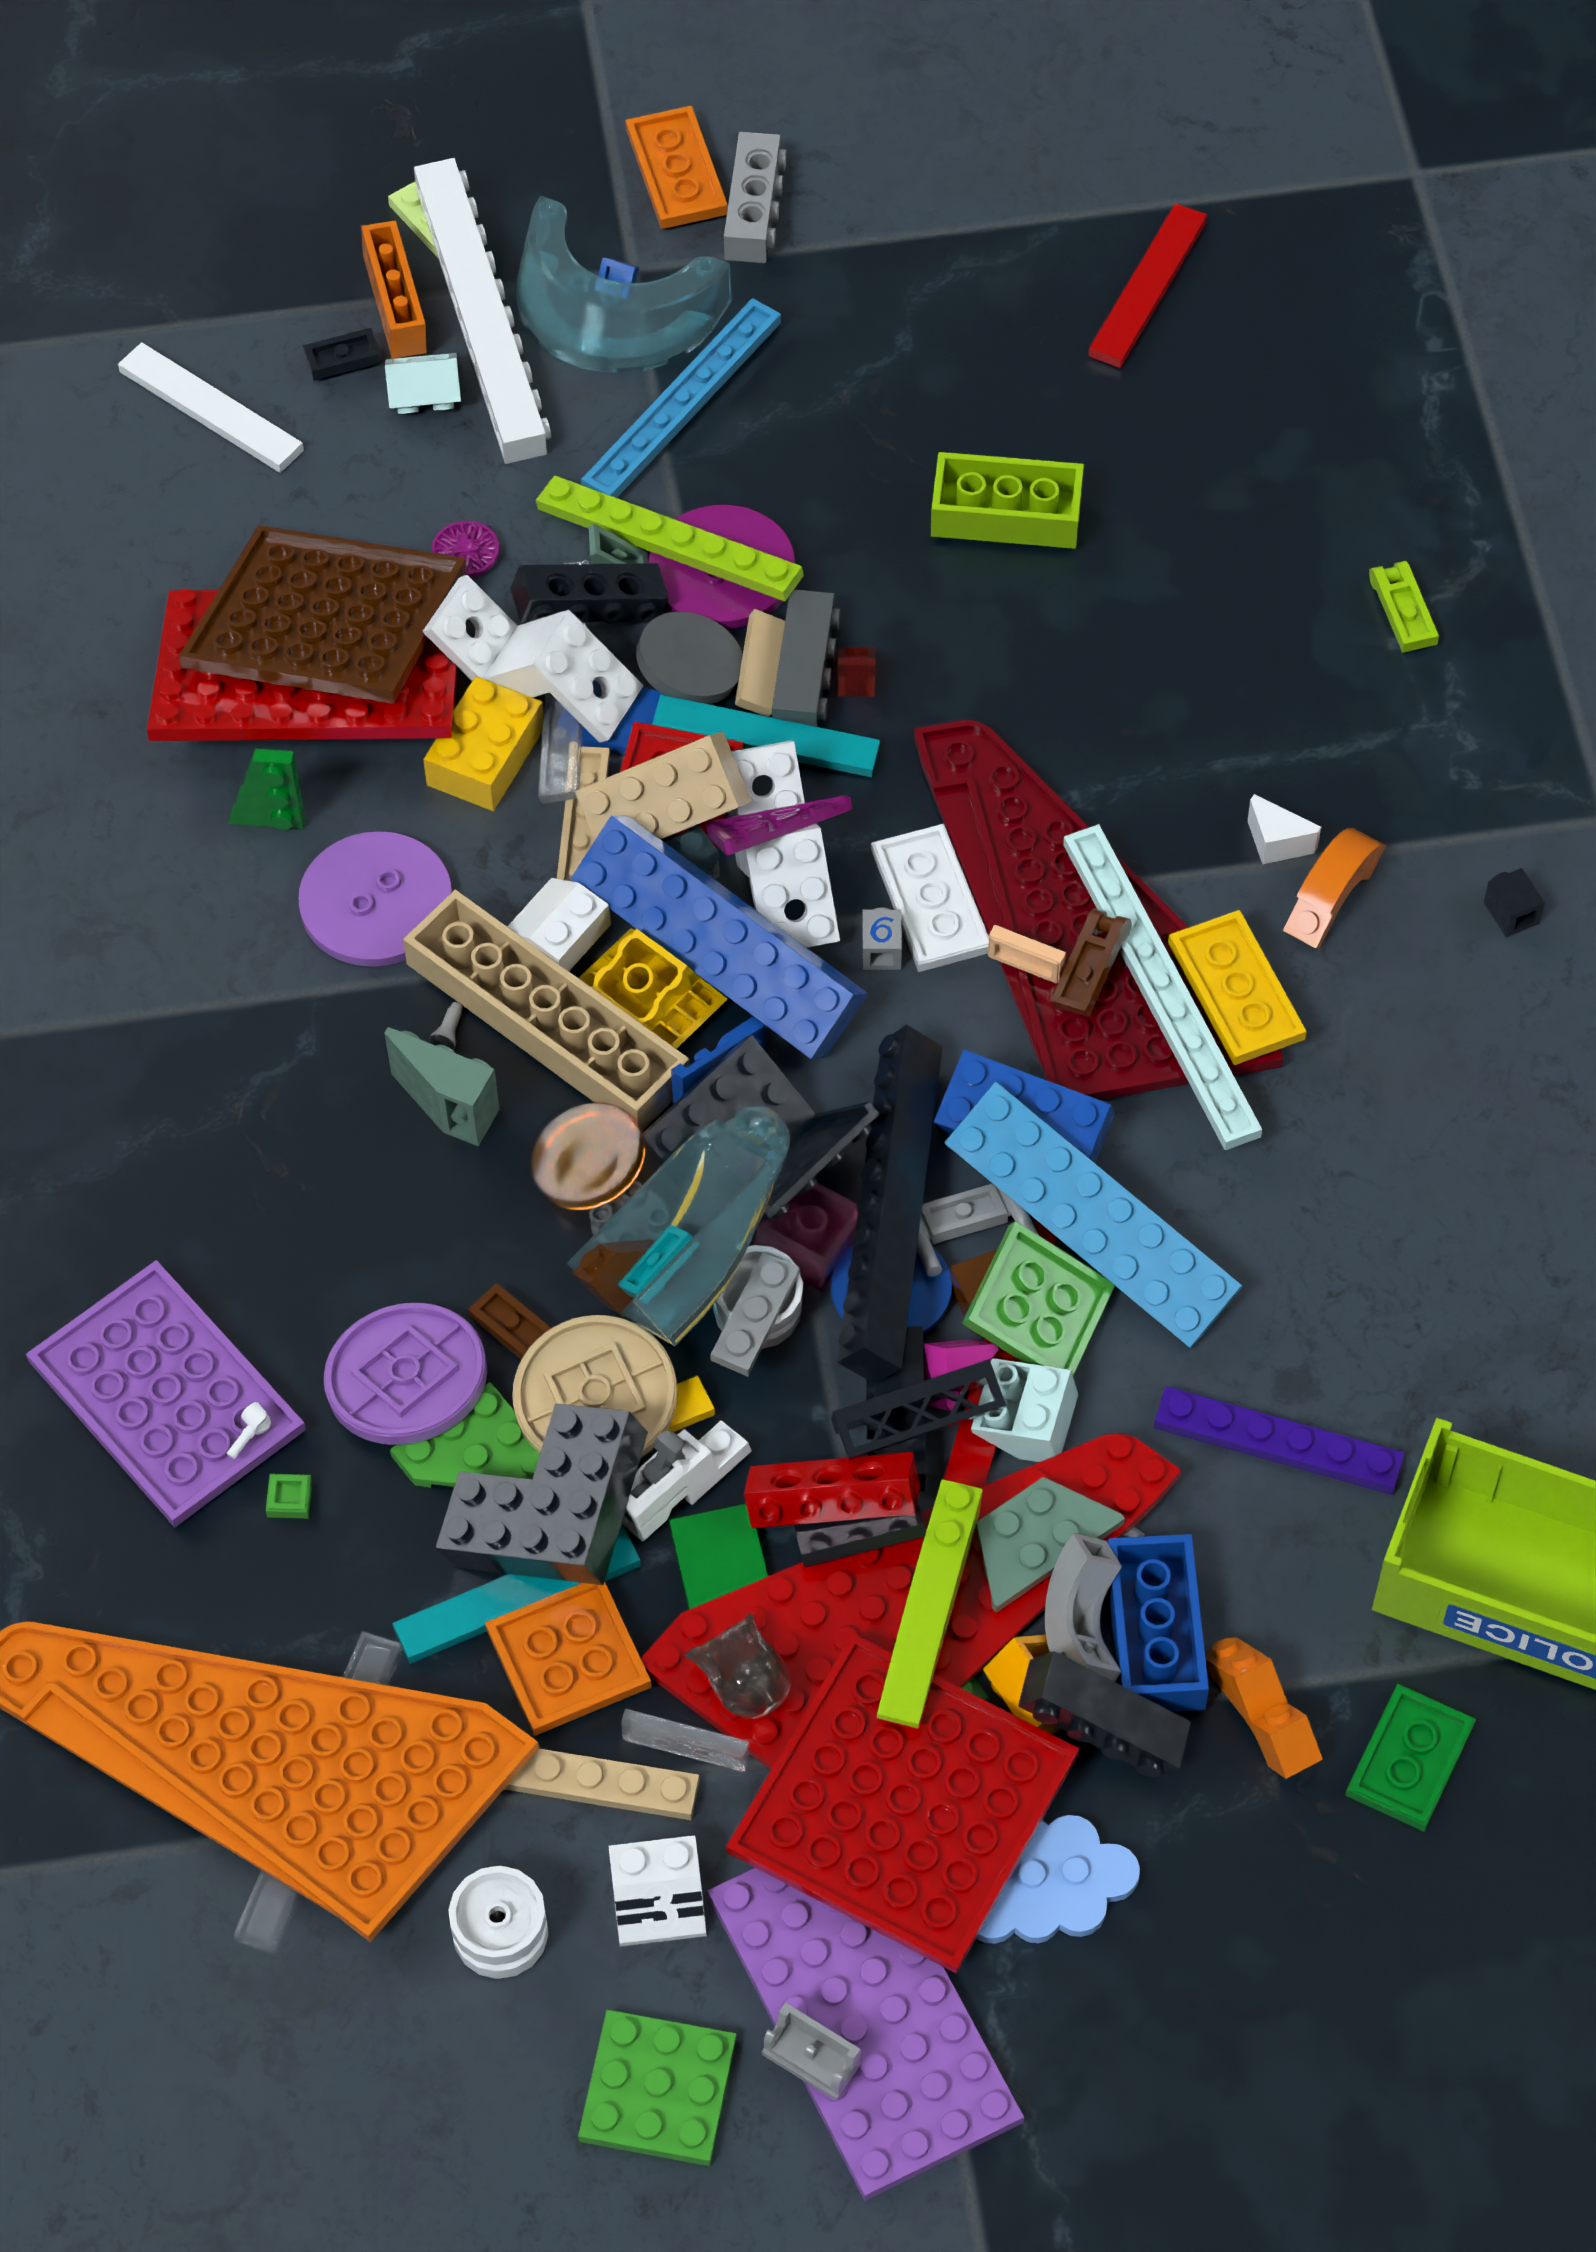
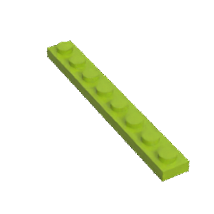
M555 475L536 499L537 508L540 511L588 529L589 526L595 524L634 546L784 602L804 576L802 566Z

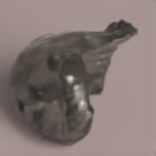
M753 1614L747 1615L739 1623L728 1627L723 1633L718 1634L716 1638L710 1639L701 1646L693 1647L685 1653L686 1658L692 1660L705 1672L714 1692L724 1707L737 1716L748 1719L763 1718L778 1709L789 1694L791 1676L788 1667L781 1655L761 1636L756 1627Z

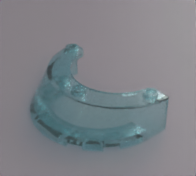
M540 196L535 204L518 271L516 298L518 311L526 329L529 328L538 338L541 347L557 358L574 366L598 372L618 373L617 368L639 367L640 371L657 368L668 364L669 358L683 351L689 353L700 345L715 328L731 302L730 263L713 257L702 256L693 259L676 273L659 280L645 283H620L607 280L586 270L571 255L565 241V227L568 220L565 206L558 201L544 196Z

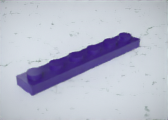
M1165 1386L1154 1421V1428L1390 1495H1393L1404 1457V1452L1168 1386Z

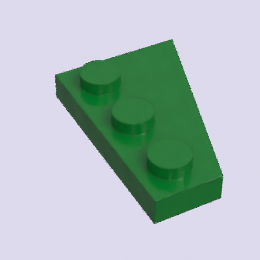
M255 749L247 768L244 782L238 791L235 805L233 804L228 824L274 827L280 830H288L290 828L303 829L305 813L294 752Z

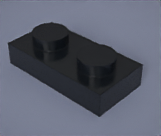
M372 328L303 345L304 355L313 381L382 363L381 353Z

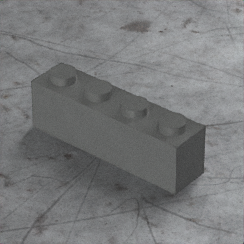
M794 589L789 596L772 704V718L818 727L819 720H826L828 699L822 698L823 690H830L832 668H827V661H834L836 638H831L832 630L839 631L841 609L834 608V593Z

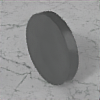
M670 612L654 618L644 628L637 644V663L645 679L663 695L704 704H714L731 695L739 682L743 657L741 648L735 638L723 626L710 618L691 612Z

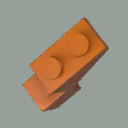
M1237 1637L1221 1639L1212 1645L1211 1650L1205 1652L1208 1674L1251 1728L1269 1768L1287 1779L1323 1760L1307 1716L1288 1704L1272 1659Z

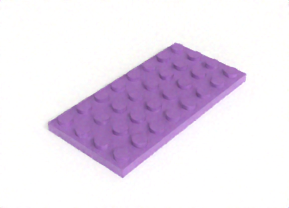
M757 1868L751 1869L707 1890L708 1898L774 2026L778 2022V2013L786 2002L861 2049V2065L837 2101L805 2081L803 2083L864 2201L1024 2123V2116L943 1966Z

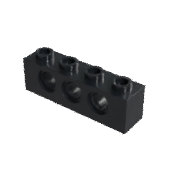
M658 563L519 565L510 587L520 624L566 610H570L582 623L633 621L647 623L662 615L669 599Z

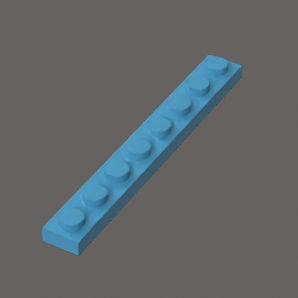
M752 298L581 479V485L617 498L781 324V314Z

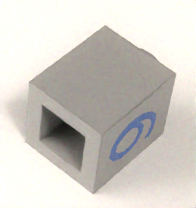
M888 908L863 910V970H901V910H890Z

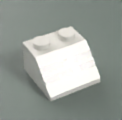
M695 1835L609 1846L620 1947L706 1936Z

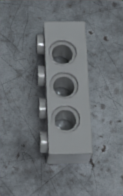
M739 132L724 231V260L766 263L768 249L775 248L776 228H771L772 223H778L779 202L775 201V196H782L783 175H779V170L785 171L787 150L781 149L780 135Z

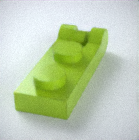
M1408 562L1394 563V567L1384 569L1382 566L1371 568L1369 570L1371 585L1378 593L1402 653L1437 645L1439 639L1438 632Z

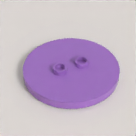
M365 832L337 841L322 851L312 861L302 878L298 900L304 928L312 941L321 950L345 963L377 967L396 964L406 960L403 939L452 893L449 874L443 862L423 843L398 833Z
M427 1303L397 1304L366 1315L351 1325L340 1336L325 1364L324 1388L334 1415L353 1434L380 1444H412L434 1438L446 1432L469 1414L483 1392L487 1378V1360L477 1332L459 1314L447 1308Z

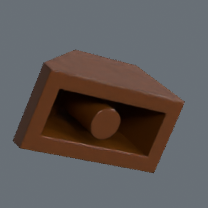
M647 1239L599 1243L595 1249L588 1251L582 1257L580 1266L572 1274L603 1305L620 1314L633 1300V1297L627 1295L617 1284L655 1241Z

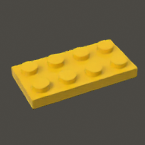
M1240 910L1169 935L1168 944L1233 1065L1305 1040L1307 1031Z

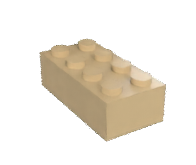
M723 731L699 739L575 791L594 840L611 815L629 816L656 837L662 839L752 802Z

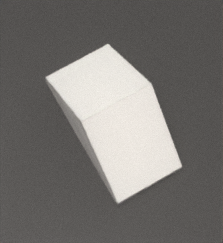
M1255 794L1250 799L1248 824L1262 864L1311 855L1316 852L1321 832L1320 826Z

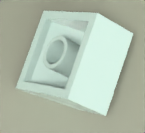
M456 353L386 359L385 372L389 408H397L398 414L419 412L418 406L433 404V410L455 408L454 402H461Z

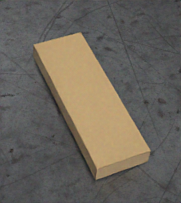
M757 609L752 611L748 619L735 705L767 717L772 714L785 620Z

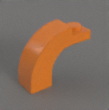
M1347 828L1339 833L1327 846L1306 877L1296 896L1299 899L1283 931L1314 948H1320L1345 899L1361 880L1370 879L1386 845L1354 828Z

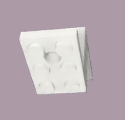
M468 575L458 578L422 631L471 681L477 676L529 697L550 692L599 743L609 740L644 686L570 610L517 626ZM467 619L475 627L474 638L470 637L466 632L465 623ZM593 680H596L601 686L600 698L596 697L593 693Z
M793 740L732 751L752 802L729 811L728 817L805 803ZM760 775L769 776L773 783L771 791L764 796H758L752 790L754 779ZM816 823L735 853L737 866L750 879L756 911L806 948L840 941L821 828ZM793 899H799L805 905L803 916L797 920L786 918L784 913L786 904Z

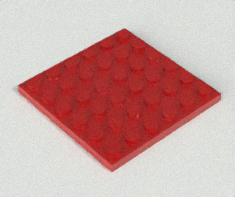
M852 1633L729 1840L726 1852L957 1974L1079 1755V1748L936 1675L932 1679L919 1728L878 1719L877 1712L893 1653Z

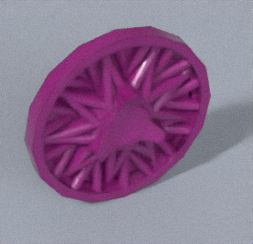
M459 521L447 525L437 533L432 541L431 553L466 558L467 571L464 576L468 575L470 578L483 575L493 568L499 558L500 545L496 534L488 526L476 521Z

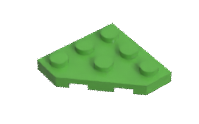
M491 1382L484 1386L478 1402L469 1414L451 1429L422 1442L395 1445L390 1449L391 1457L415 1486L430 1488L432 1484L454 1487L459 1471L533 1479L540 1453L524 1437L515 1411Z

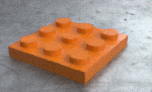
M605 1582L604 1585L580 1583L485 1622L488 1635L534 1736L652 1688L649 1675Z

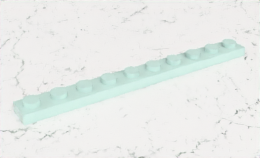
M1098 824L1064 836L1063 845L1096 908L1105 911L1108 917L1116 918L1117 916L1131 919L1130 934L1122 942L1119 951L1224 1150L1261 1138L1262 1128L1100 825Z

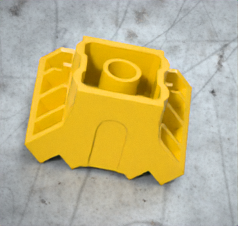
M630 928L579 977L581 981L675 1049L727 1000L725 996L699 977L686 964L637 928L635 930Z

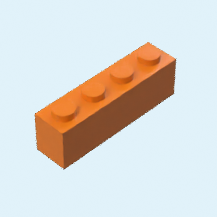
M396 220L361 226L363 257L391 358L395 359L427 353L426 324Z

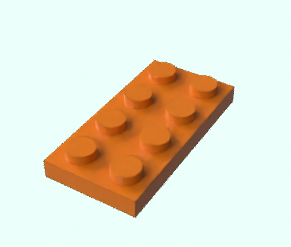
M692 105L625 120L626 131L661 229L727 215L728 204Z

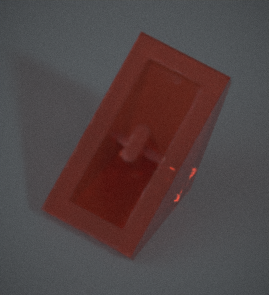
M876 647L838 648V696L875 697Z

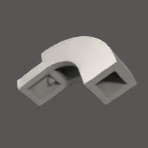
M1072 1533L1056 1561L1048 1586L1045 1604V1632L1050 1652L1056 1651L1115 1682L1121 1670L1103 1641L1100 1629V1614L1107 1590L1122 1566L1107 1541Z

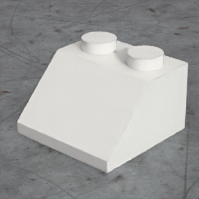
M551 878L507 927L563 968L570 971L611 925L609 904L578 882Z

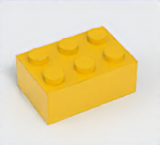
M475 676L454 709L452 738H436L423 759L427 786L494 812L545 729L542 701Z

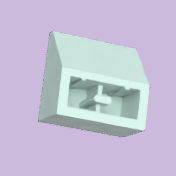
M992 1358L991 1365L1006 1407L974 1418L971 1427L972 1433L1021 1460L1041 1462L1062 1453L1079 1395L1071 1370ZM988 1384L983 1387L979 1406L994 1401Z

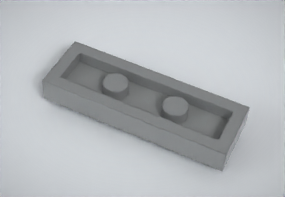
M762 1252L711 1352V1361L748 1377L799 1276L800 1267Z

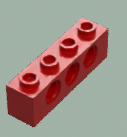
M905 1452L860 1456L851 1460L848 1458L750 1466L744 1496L751 1528L912 1515L916 1513L920 1484L914 1453Z

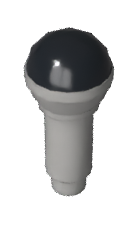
M453 1002L451 1007L447 1009L441 1026L430 1035V1044L435 1046L441 1044L454 1050L456 1046L455 1031L461 1019V1011L463 1009L460 1003Z

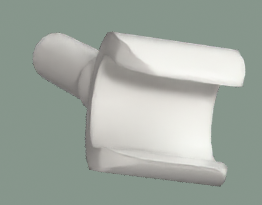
M257 1402L250 1404L241 1415L248 1426L226 1453L232 1459L238 1456L255 1434L260 1435L270 1428V1417Z

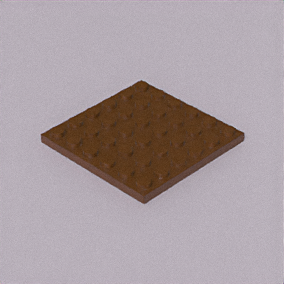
M258 525L180 653V668L394 704L429 640L422 631L458 578L464 576L467 571L466 558Z

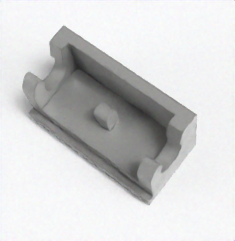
M785 2002L778 2013V2022L773 2031L768 2029L765 2034L762 2055L837 2101L861 2065V2049Z

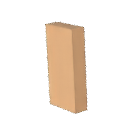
M994 925L989 934L988 956L990 958L1048 981L1059 983L1065 969L1066 952Z

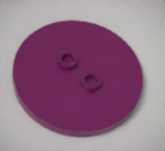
M711 505L691 510L675 518L677 521L795 564L793 548L785 532L773 520L757 511L734 505ZM650 552L649 563L659 564L669 596L665 609L669 612L699 614L717 622L725 629H733L748 625L749 615L754 609L770 615L783 603L782 600Z

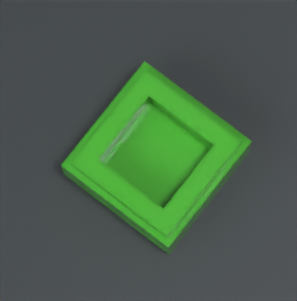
M270 1474L266 1504L267 1517L309 1519L312 1490L311 1475Z

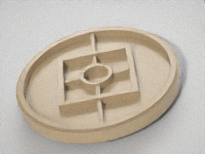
M583 1316L565 1321L551 1328L527 1350L518 1366L513 1383V1406L519 1427L526 1440L538 1453H541L555 1404L630 1411L648 1431L641 1458L654 1448L653 1445L656 1438L662 1432H667L677 1405L678 1390L676 1376L670 1357L664 1347L651 1333L641 1326L614 1316Z

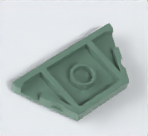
M1042 1477L976 1523V1532L979 1547L982 1550L985 1576L988 1579L992 1609L995 1613L999 1612L1051 1576L1056 1561L1072 1533L1103 1540L1124 1525V1516L1117 1511Z

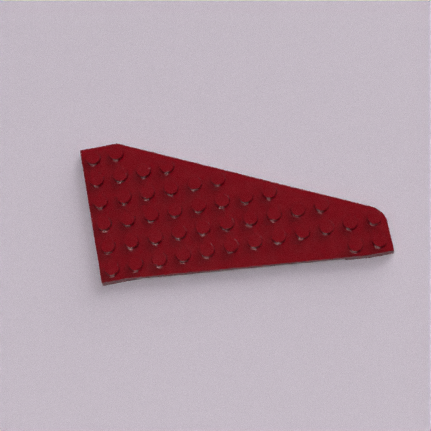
M960 720L914 728V740L923 772L988 936L994 925L1059 949L1066 952V967L1089 913L1092 909L1097 908L1063 845L1064 836L1090 827L987 725L973 720ZM1116 855L1233 1076L1282 1067L1283 1057L1280 1049L1233 1065L1168 944L1170 934L1189 927ZM1103 931L1098 937L1106 939L1108 932ZM1118 951L1090 1017L1060 1009L1053 1005L1051 999L1058 983L1048 981L999 961L1045 1080L1098 1100L1189 1084L1120 951Z

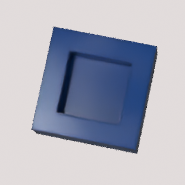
M603 257L594 292L626 302L631 301L639 267Z

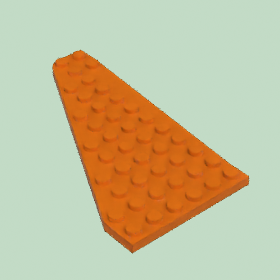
M20 1622L0 1631V1709L332 1913L369 1942L377 1936L540 1749L538 1741L488 1704L36 1622Z

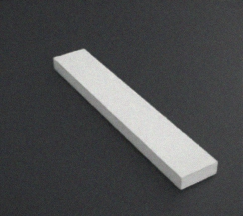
M142 342L118 363L120 373L279 473L304 451L301 441Z

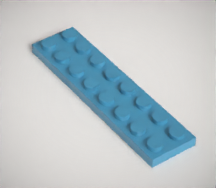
M996 1081L945 1141L948 1147L1191 1349L1243 1288L1238 1281Z

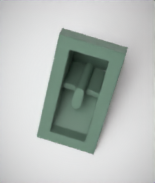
M595 524L589 526L591 564L648 563L646 551Z

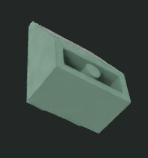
M388 1027L385 1031V1039L391 1074L443 1133L479 1146L500 1110L494 1068H491L480 1059L474 1058L471 1060L458 1055L445 1045L439 1044L435 1046L420 1040L412 1032H400Z

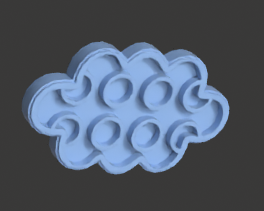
M1062 1816L1049 1825L1042 1820L976 1939L984 1943L995 1944L1007 1940L1015 1933L1027 1942L1042 1943L1052 1938L1059 1930L1070 1936L1077 1937L1093 1934L1101 1927L1105 1920L1107 1903L1124 1900L1136 1889L1140 1873L1137 1858L1129 1849L1121 1845L1100 1844L1096 1828L1088 1820L1080 1816Z

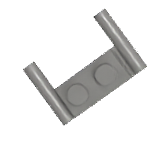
M993 1183L922 1204L917 1253L927 1275L933 1277L942 1272V1267L932 1247L933 1244L1008 1223V1216L1012 1215L1014 1221L1039 1236L1029 1213Z

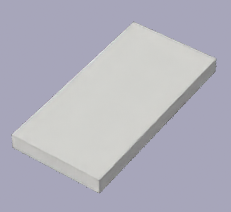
M944 824L871 843V851L894 910H901V928L918 972L988 954L989 936Z

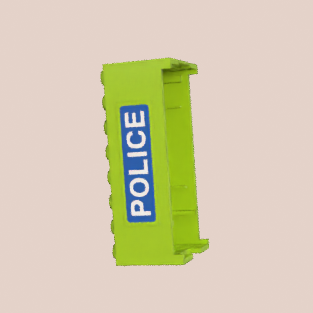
M1436 1417L1383 1561L1372 1611L1596 1690V1481L1451 1431V1422Z

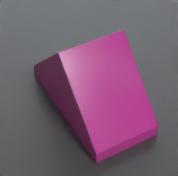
M973 1339L924 1343V1381L988 1359L991 1360L999 1348L993 1343ZM944 1398L929 1403L928 1406L952 1411L956 1402Z

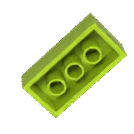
M938 452L931 509V537L1076 549L1084 464Z

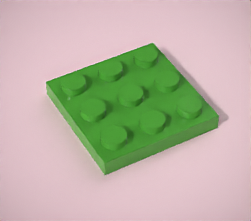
M1015 1221L1008 1226L962 1324L1023 1363L1068 1369L1074 1375L1115 1285Z
M606 2010L578 2135L579 2142L710 2166L737 2040L736 2033Z

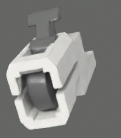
M723 1421L717 1423L700 1440L695 1439L685 1429L678 1435L673 1431L662 1432L656 1438L653 1445L658 1452L636 1472L622 1524L643 1542L668 1519L672 1508L683 1498L693 1505L751 1452L749 1443Z

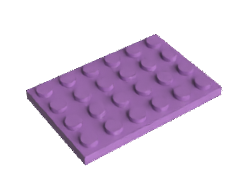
M157 1260L26 1353L28 1362L174 1528L306 1430L302 1419ZM257 1402L270 1417V1428L260 1435L255 1434L238 1456L232 1459L226 1453L248 1426L241 1415L250 1404Z

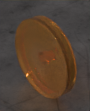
M590 1103L572 1108L554 1119L537 1140L532 1154L534 1178L543 1193L552 1202L561 1207L583 1210L602 1206L620 1196L638 1176L645 1157V1147L637 1139L642 1133L632 1117L617 1106L605 1103Z

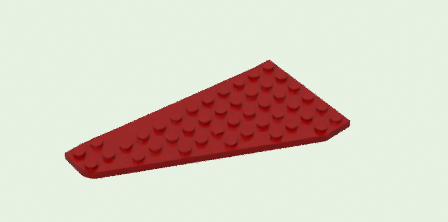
M1119 1433L1103 1435L979 1487L983 1490L978 1521L1042 1477H1045L1121 1513L1125 1518L1124 1525L1103 1540L1108 1541L1109 1538H1120L1124 1533L1127 1534L1160 1502L1181 1477V1469L1133 1436ZM933 1507L921 1512L925 1531H927ZM975 1529L934 1675L962 1689L1045 1609L1051 1576L995 1613L991 1605V1594L988 1579L985 1576L982 1550L979 1547ZM925 1537L809 1567H804L803 1562L687 1610L674 1620L641 1657L642 1663L652 1680L771 1770L852 1633L893 1653Z

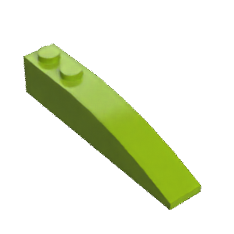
M941 1480L877 1712L878 1719L919 1728L976 1529V1523L978 1522L983 1489Z

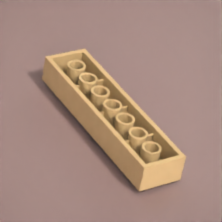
M456 889L403 939L408 966L638 1135L673 1101L671 1069L680 1063L686 1068L690 1066L688 1057Z

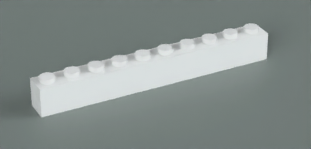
M455 158L415 166L416 191L504 462L509 464L547 455L546 440L551 439L547 418H540L538 412L542 410L540 396L537 389L531 390L529 383L533 382L532 373L528 361L522 362L520 355H523L520 336L518 333L512 334L511 327H514L513 315L510 306H503L502 300L505 299V293L501 279H494L493 272H496L493 254L491 251L485 252L484 245H487L484 227L482 224L476 225L475 218H478V211L474 197L468 198L466 194L469 191V184L465 170H458Z

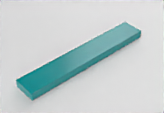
M661 694L652 723L655 726L708 736L723 731L726 739L744 742V749L793 740L799 763L871 778L880 744L878 739Z
M624 1526L620 1527L605 1581L641 1566L638 1554ZM508 1574L393 1623V1628L408 1662L411 1664L487 1632L485 1626L487 1621L580 1583Z

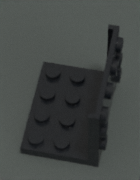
M750 1035L740 1041L637 1139L685 1198L693 1183L703 1151L705 1150L704 1174L692 1206L711 1229L734 1225L742 1227L751 1222L758 1224L768 1219L775 1221L784 1215L790 1208L787 1202L796 1194L801 1195L812 1188L818 1180L815 1175L824 1167L828 1169L839 1162L845 1155L842 1151L845 1146L851 1141L855 1143L867 1135L872 1129L869 1123L879 1113L870 1102H865L815 1114L756 1039ZM771 1188H772L771 1196H770L769 1202H768V1204H767V1207H766V1209H765V1206H766V1203H767V1200H768V1197H769V1194H770V1191H771Z

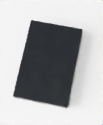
M918 1502L916 1513L912 1515L794 1525L804 1567L922 1538L926 1535Z

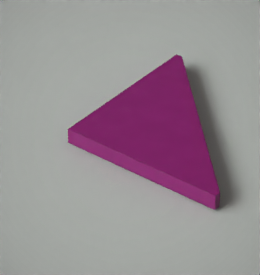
M842 795L707 821V834L726 855H731L852 810L851 799L848 795Z

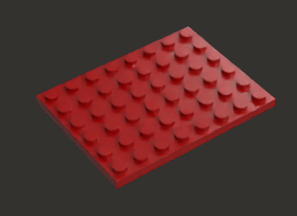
M219 589L169 590L147 726L149 741L452 738L458 667L430 639L394 704L180 668L179 655Z

